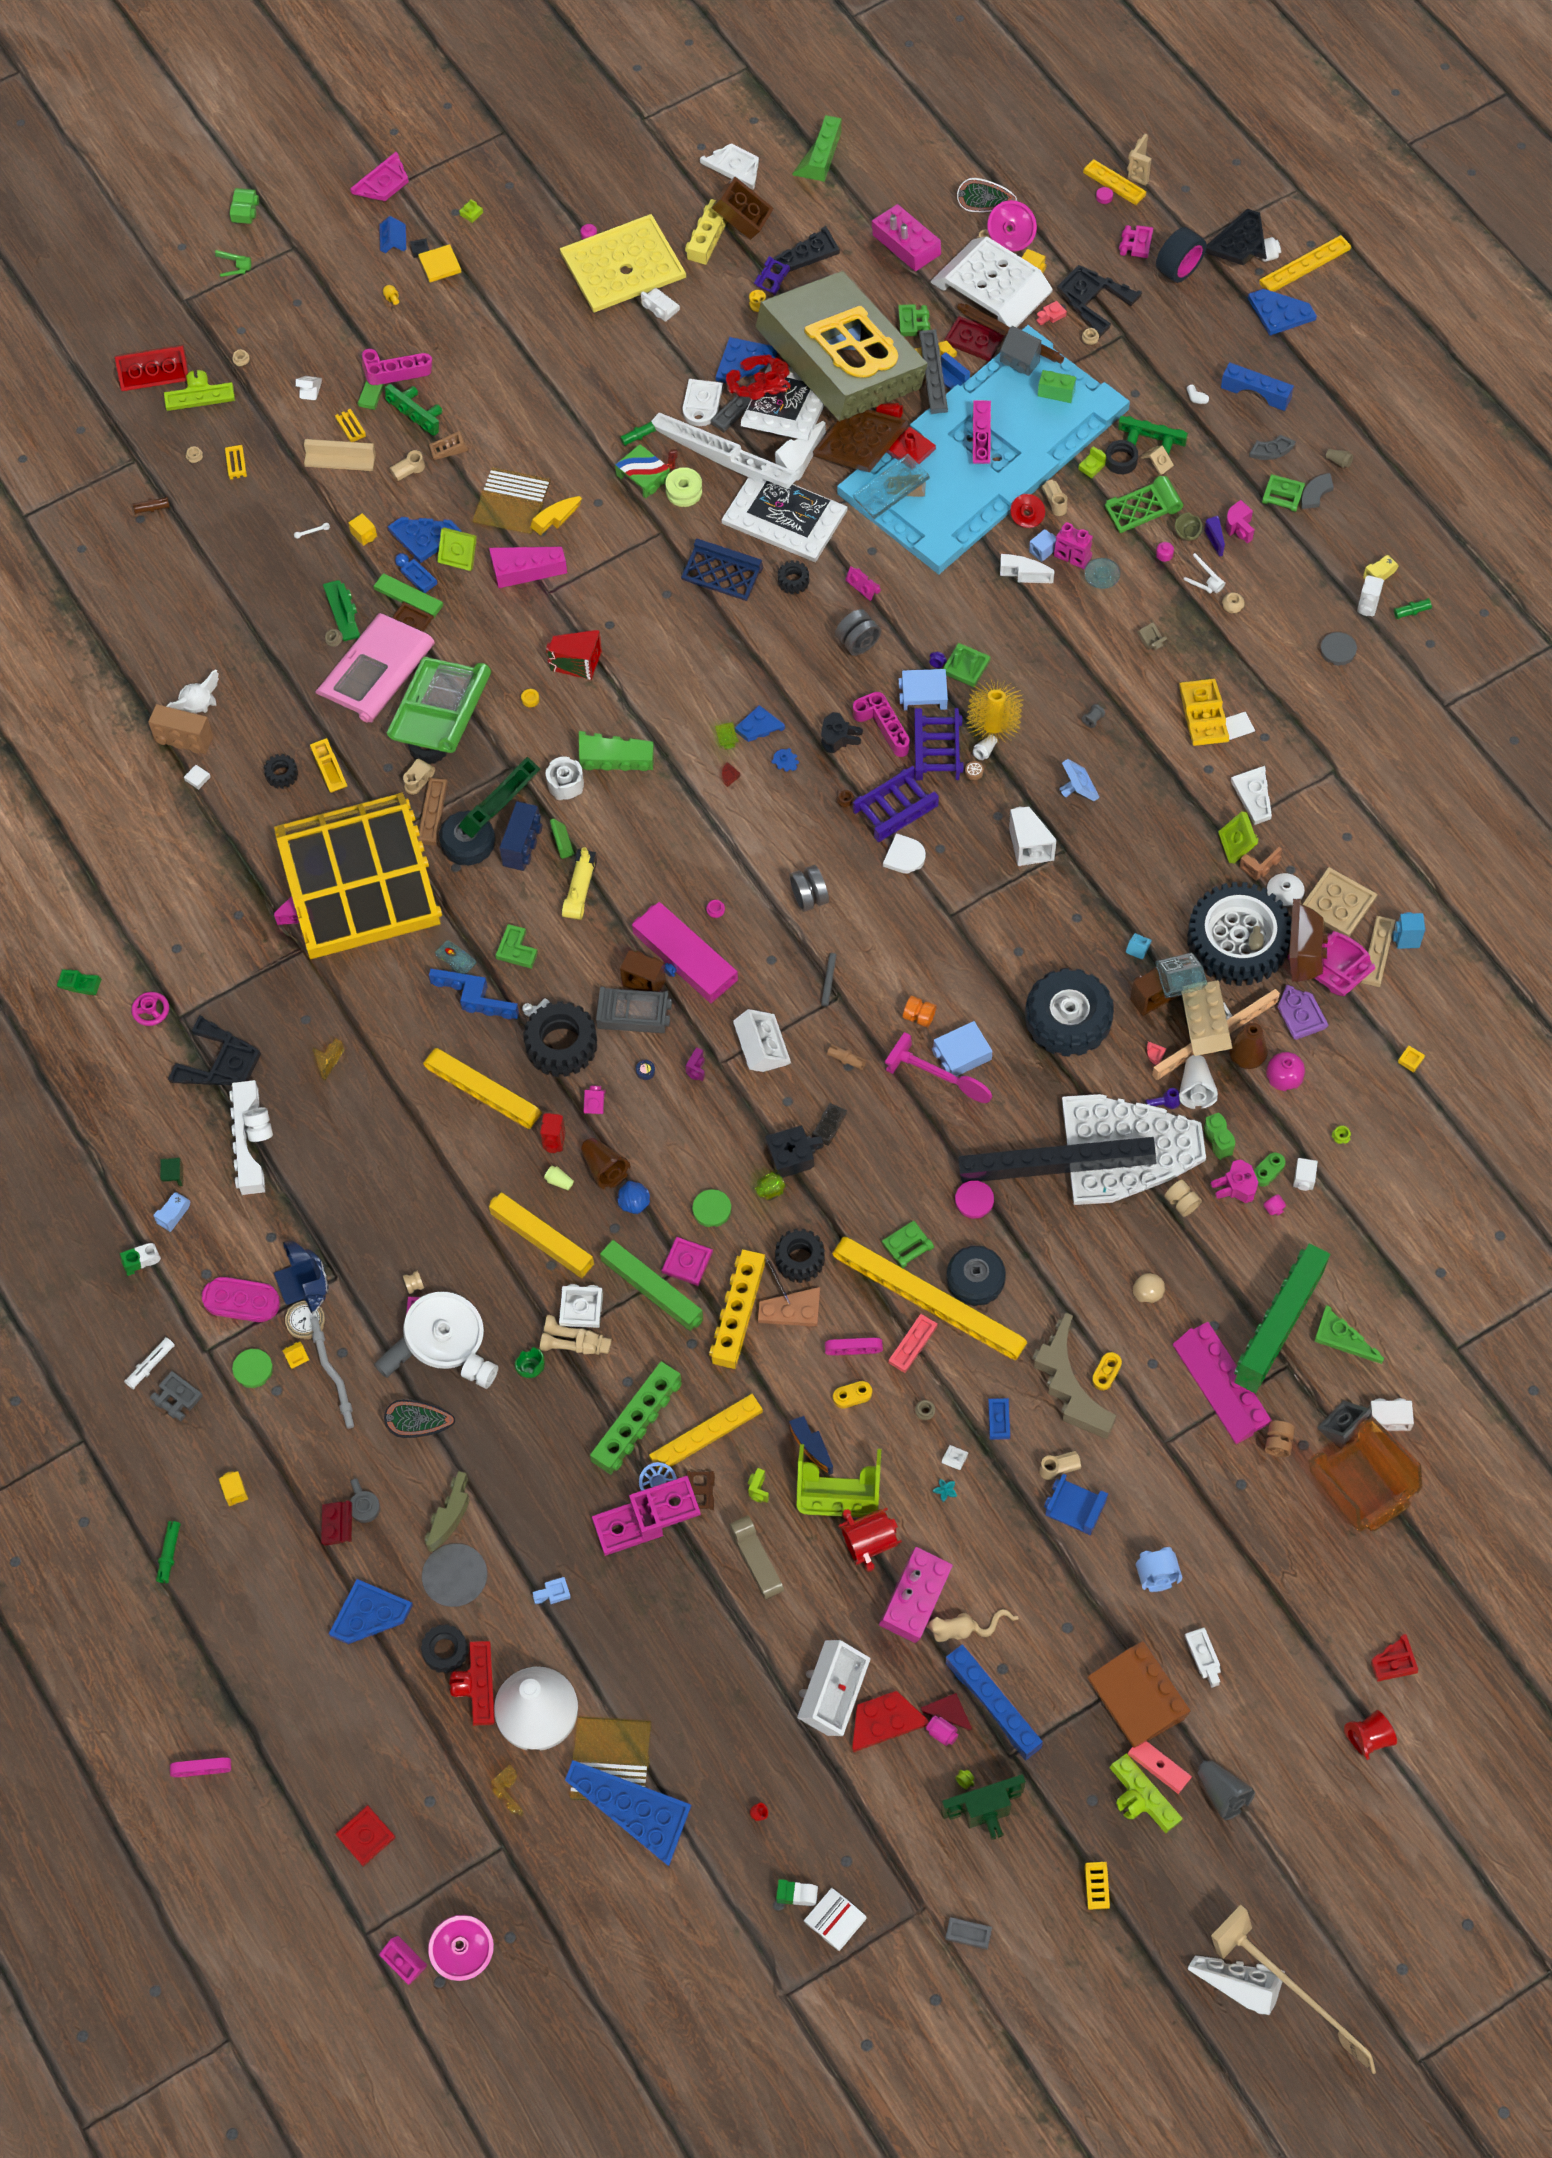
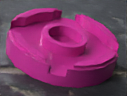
M968 1181L958 1188L955 1195V1204L965 1217L971 1219L982 1218L992 1210L994 1194L985 1183Z

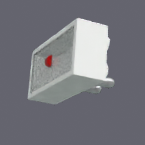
M826 1640L815 1670H808L806 1672V1676L811 1678L808 1689L799 1691V1695L804 1700L797 1718L827 1736H843L871 1658L841 1640Z

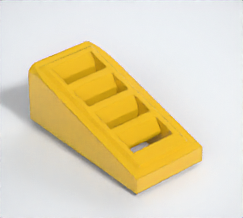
M1107 1862L1085 1863L1088 1910L1110 1909ZM1102 1870V1874H1090V1871ZM1103 1879V1883H1091V1880ZM1103 1888L1104 1892H1092L1091 1889ZM1104 1897V1901L1092 1902V1898Z

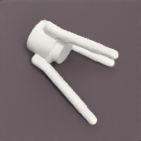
M1194 553L1193 557L1211 575L1206 582L1208 587L1187 577H1184V581L1200 587L1210 594L1213 591L1216 594L1219 593L1225 586V582Z

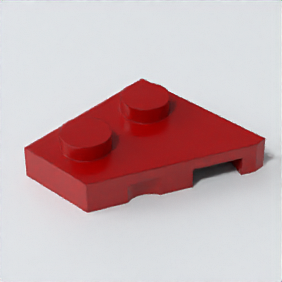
M1403 1634L1393 1645L1390 1644L1383 1653L1378 1654L1371 1660L1377 1682L1417 1674L1419 1670L1406 1634Z

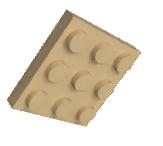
M1329 867L1303 905L1318 912L1324 918L1326 927L1350 937L1376 900L1378 894Z

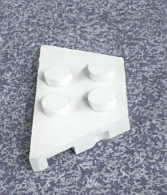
M731 143L723 149L714 151L713 155L707 158L705 156L700 158L701 164L731 179L737 177L752 190L755 188L759 157Z

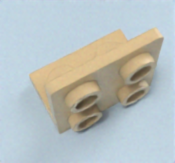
M1144 134L1142 139L1139 138L1136 148L1131 150L1128 157L1130 163L1127 167V171H1129L1128 179L1145 186L1149 182L1151 158L1146 156L1147 134Z

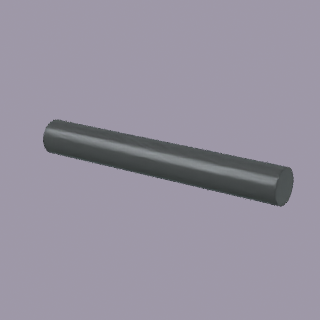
M830 953L821 1001L822 1006L829 1005L837 956L834 953Z

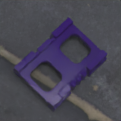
M769 256L764 264L765 268L761 275H758L754 284L756 287L776 295L781 282H783L784 277H786L790 270V266L782 264ZM774 264L783 267L779 274L771 272ZM766 278L774 281L771 289L762 286Z

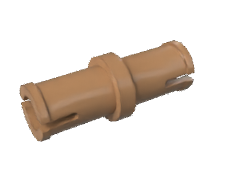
M831 1044L827 1052L828 1056L841 1060L843 1064H849L859 1070H863L867 1060L865 1058L863 1059L852 1054V1051L841 1049L834 1044Z

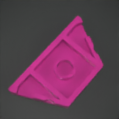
M398 153L392 154L351 187V193L386 201L405 186L409 180Z

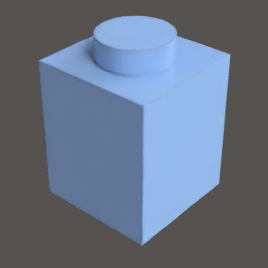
M1044 529L1030 541L1029 552L1041 562L1044 561L1055 551V535Z

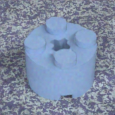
M1165 1547L1155 1552L1144 1551L1140 1554V1559L1136 1562V1568L1144 1590L1149 1588V1592L1163 1591L1171 1588V1583L1176 1581L1178 1584L1181 1582L1182 1574L1176 1554L1172 1551L1171 1547Z

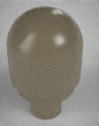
M1254 926L1253 933L1249 936L1248 945L1253 952L1261 950L1264 946V937L1260 933L1261 927Z

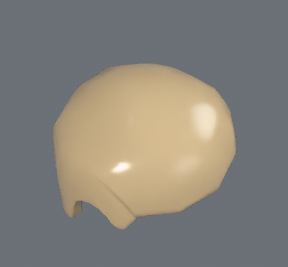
M1152 1273L1141 1275L1133 1285V1294L1140 1302L1154 1303L1161 1299L1165 1292V1283L1162 1278Z

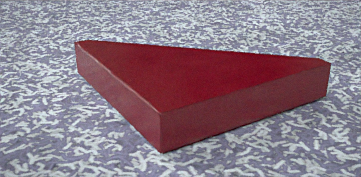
M957 1693L921 1707L922 1713L937 1716L938 1718L942 1717L952 1725H957L967 1729V1731L972 1730Z

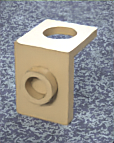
M1163 445L1152 447L1140 456L1141 459L1150 458L1159 475L1164 474L1174 466Z

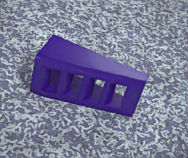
M1218 516L1206 519L1204 531L1220 557L1223 556L1225 543L1220 519Z

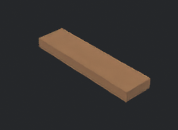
M429 778L419 829L420 836H418V841L422 840V843L425 845L437 844L448 785L447 779Z

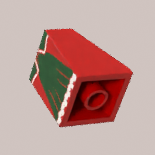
M592 630L553 636L551 643L548 642L546 647V653H548L547 662L550 663V670L592 680L602 653L600 631Z

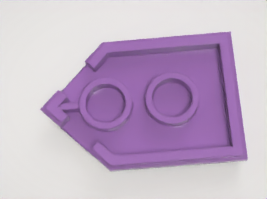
M1286 985L1277 1008L1293 1039L1297 1040L1326 1029L1329 1025L1313 994L1306 991L1302 992Z

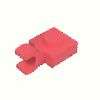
M1055 301L1044 307L1043 311L1037 313L1039 318L1036 319V322L1039 325H1043L1049 320L1054 323L1064 318L1067 311L1058 301Z

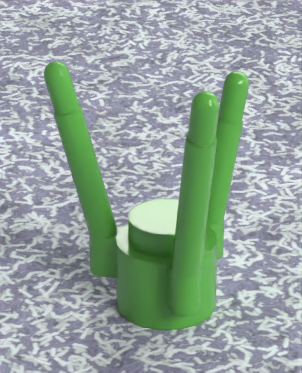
M215 250L216 257L235 260L236 268H239L236 271L221 273L220 277L246 274V270H251V257Z

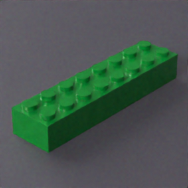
M1310 1243L1306 1250L1301 1249L1296 1264L1292 1265L1288 1278L1284 1279L1280 1287L1279 1294L1276 1293L1271 1308L1267 1309L1263 1317L1262 1324L1259 1323L1254 1333V1338L1250 1339L1246 1352L1241 1355L1237 1363L1238 1366L1234 1371V1374L1237 1375L1234 1383L1255 1394L1257 1393L1320 1281L1330 1258V1253Z

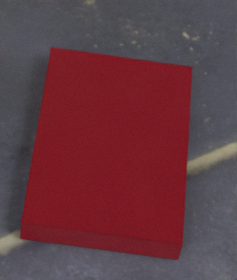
M958 316L944 341H947L955 349L990 362L1005 336L989 327Z

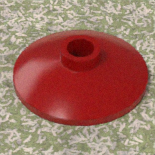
M1023 494L1012 502L1010 508L1011 517L1020 527L1034 528L1043 521L1045 506L1037 496ZM1024 511H1028L1030 515L1026 516Z

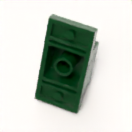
M1023 1774L942 1800L941 1813L943 1819L949 1818V1820L960 1817L961 1813H964L969 1829L986 1823L991 1840H995L997 1836L998 1838L1004 1836L998 1819L1009 1816L1011 1810L1010 1800L1022 1796L1021 1793H1024L1026 1781Z

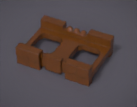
M687 1471L686 1476H688L694 1495H706V1504L698 1505L699 1509L714 1510V1471ZM705 1475L707 1477V1484L705 1486H695L694 1476Z

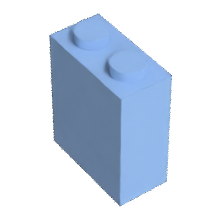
M975 1021L934 1039L932 1048L934 1056L941 1060L942 1069L954 1076H958L992 1060V1050Z

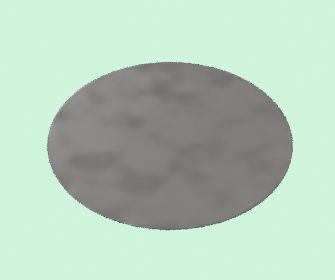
M448 1544L438 1548L428 1557L422 1571V1583L428 1596L435 1602L449 1607L462 1606L473 1601L482 1592L487 1581V1567L483 1557L474 1548L464 1544Z

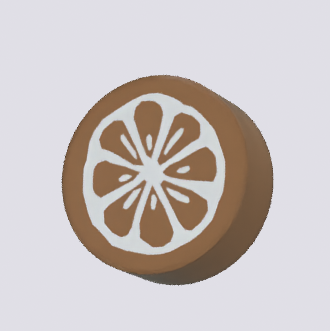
M977 761L969 762L965 767V775L970 780H978L983 776L984 768Z

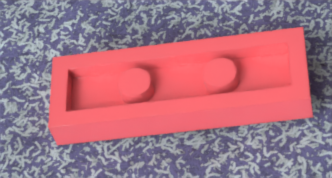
M920 1314L890 1357L888 1363L906 1373L938 1324Z

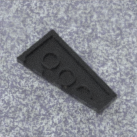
M824 226L817 234H811L809 239L804 242H798L796 247L791 250L787 249L773 259L782 264L789 265V272L838 255L840 254V249L828 228ZM778 264L773 265L774 270L779 274L783 267Z

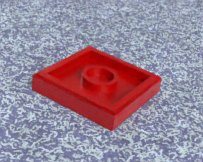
M368 1805L335 1834L363 1867L396 1838Z

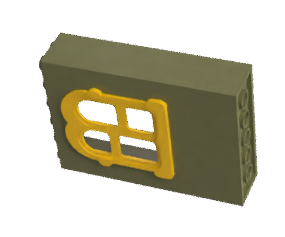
M844 271L761 302L755 326L756 329L838 421L848 419L858 413H863L868 409L875 408L898 397H903L921 388L928 363ZM860 323L861 328L871 337L861 342L857 341L848 331ZM840 334L846 338V340L834 345H830L827 342ZM876 343L887 357L883 359L874 358L868 354L864 347ZM847 346H853L865 359V365L860 368L851 367L836 351Z

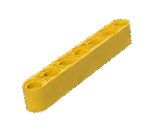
M434 1048L423 1062V1065L432 1073L527 1129H531L542 1114L535 1105L438 1048Z

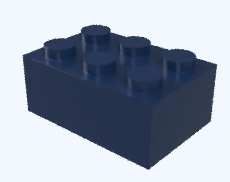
M516 802L500 845L504 867L524 871L526 865L530 864L531 851L536 848V837L538 834H541L543 824L540 822L541 814H539L538 806Z

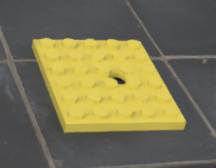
M652 214L560 248V254L593 312L639 296L643 291L647 293L655 287L660 288L686 278V272ZM623 266L633 269L629 274L620 272Z

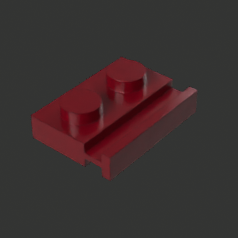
M347 1500L346 1502L323 1504L321 1544L327 1546L346 1541L352 1542V1502Z

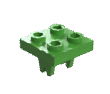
M958 643L943 669H946V676L975 687L989 664L991 656Z

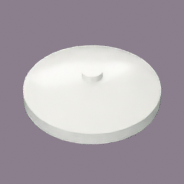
M434 1292L419 1298L410 1307L403 1326L404 1339L411 1353L424 1364L442 1369L461 1366L472 1353L476 1354L481 1345L484 1331L483 1322L477 1309L465 1298L450 1292Z

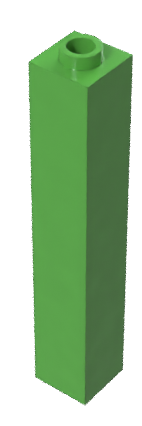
M612 1240L600 1253L601 1261L686 1329L691 1331L702 1323L703 1312L701 1308L617 1242Z

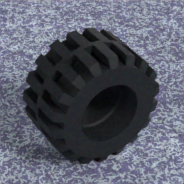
M798 1228L793 1229L792 1233L787 1231L786 1236L782 1235L775 1249L776 1266H778L779 1273L783 1272V1277L786 1279L790 1277L792 1282L798 1280V1283H802V1280L805 1279L808 1282L811 1281V1277L815 1279L818 1276V1272L821 1273L822 1266L825 1263L824 1244L820 1241V1237L818 1235L814 1236V1232L811 1230L809 1233L806 1232V1229L803 1228L802 1231H798ZM803 1249L808 1251L811 1257L806 1261L796 1262L789 1255L795 1250Z

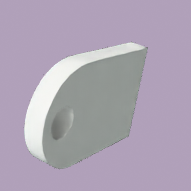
M689 379L683 404V416L689 424L706 426L711 423V419L718 413L723 383ZM697 415L703 416L701 419H695L694 417Z

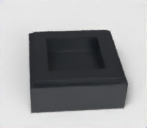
M426 238L410 241L414 258L419 257L418 254L429 251Z

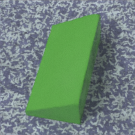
M551 819V830L560 858L573 856V848L565 825L555 819Z

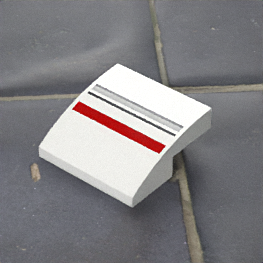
M831 1888L806 1917L804 1922L821 1935L827 1943L840 1951L867 1917Z

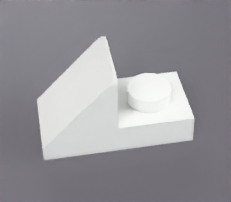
M304 376L296 379V386L300 387V398L316 400L322 378Z

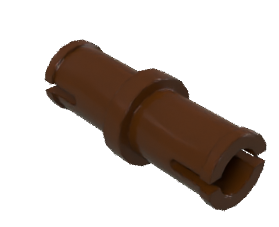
M168 497L155 500L150 498L148 501L133 503L135 514L148 511L153 513L154 510L170 508Z

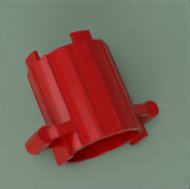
M888 1508L879 1509L856 1520H853L849 1509H845L842 1513L845 1522L838 1527L841 1528L849 1552L856 1562L855 1566L864 1563L867 1572L873 1571L875 1567L870 1557L902 1543V1540L897 1541L896 1528L898 1526L895 1519L888 1518L885 1513Z

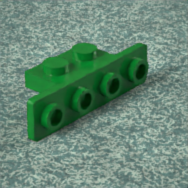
M340 580L323 584L338 629L343 635L342 640L348 641L359 638L360 633L354 615L357 613L355 604H351L352 596L350 590H346L344 583L341 584Z

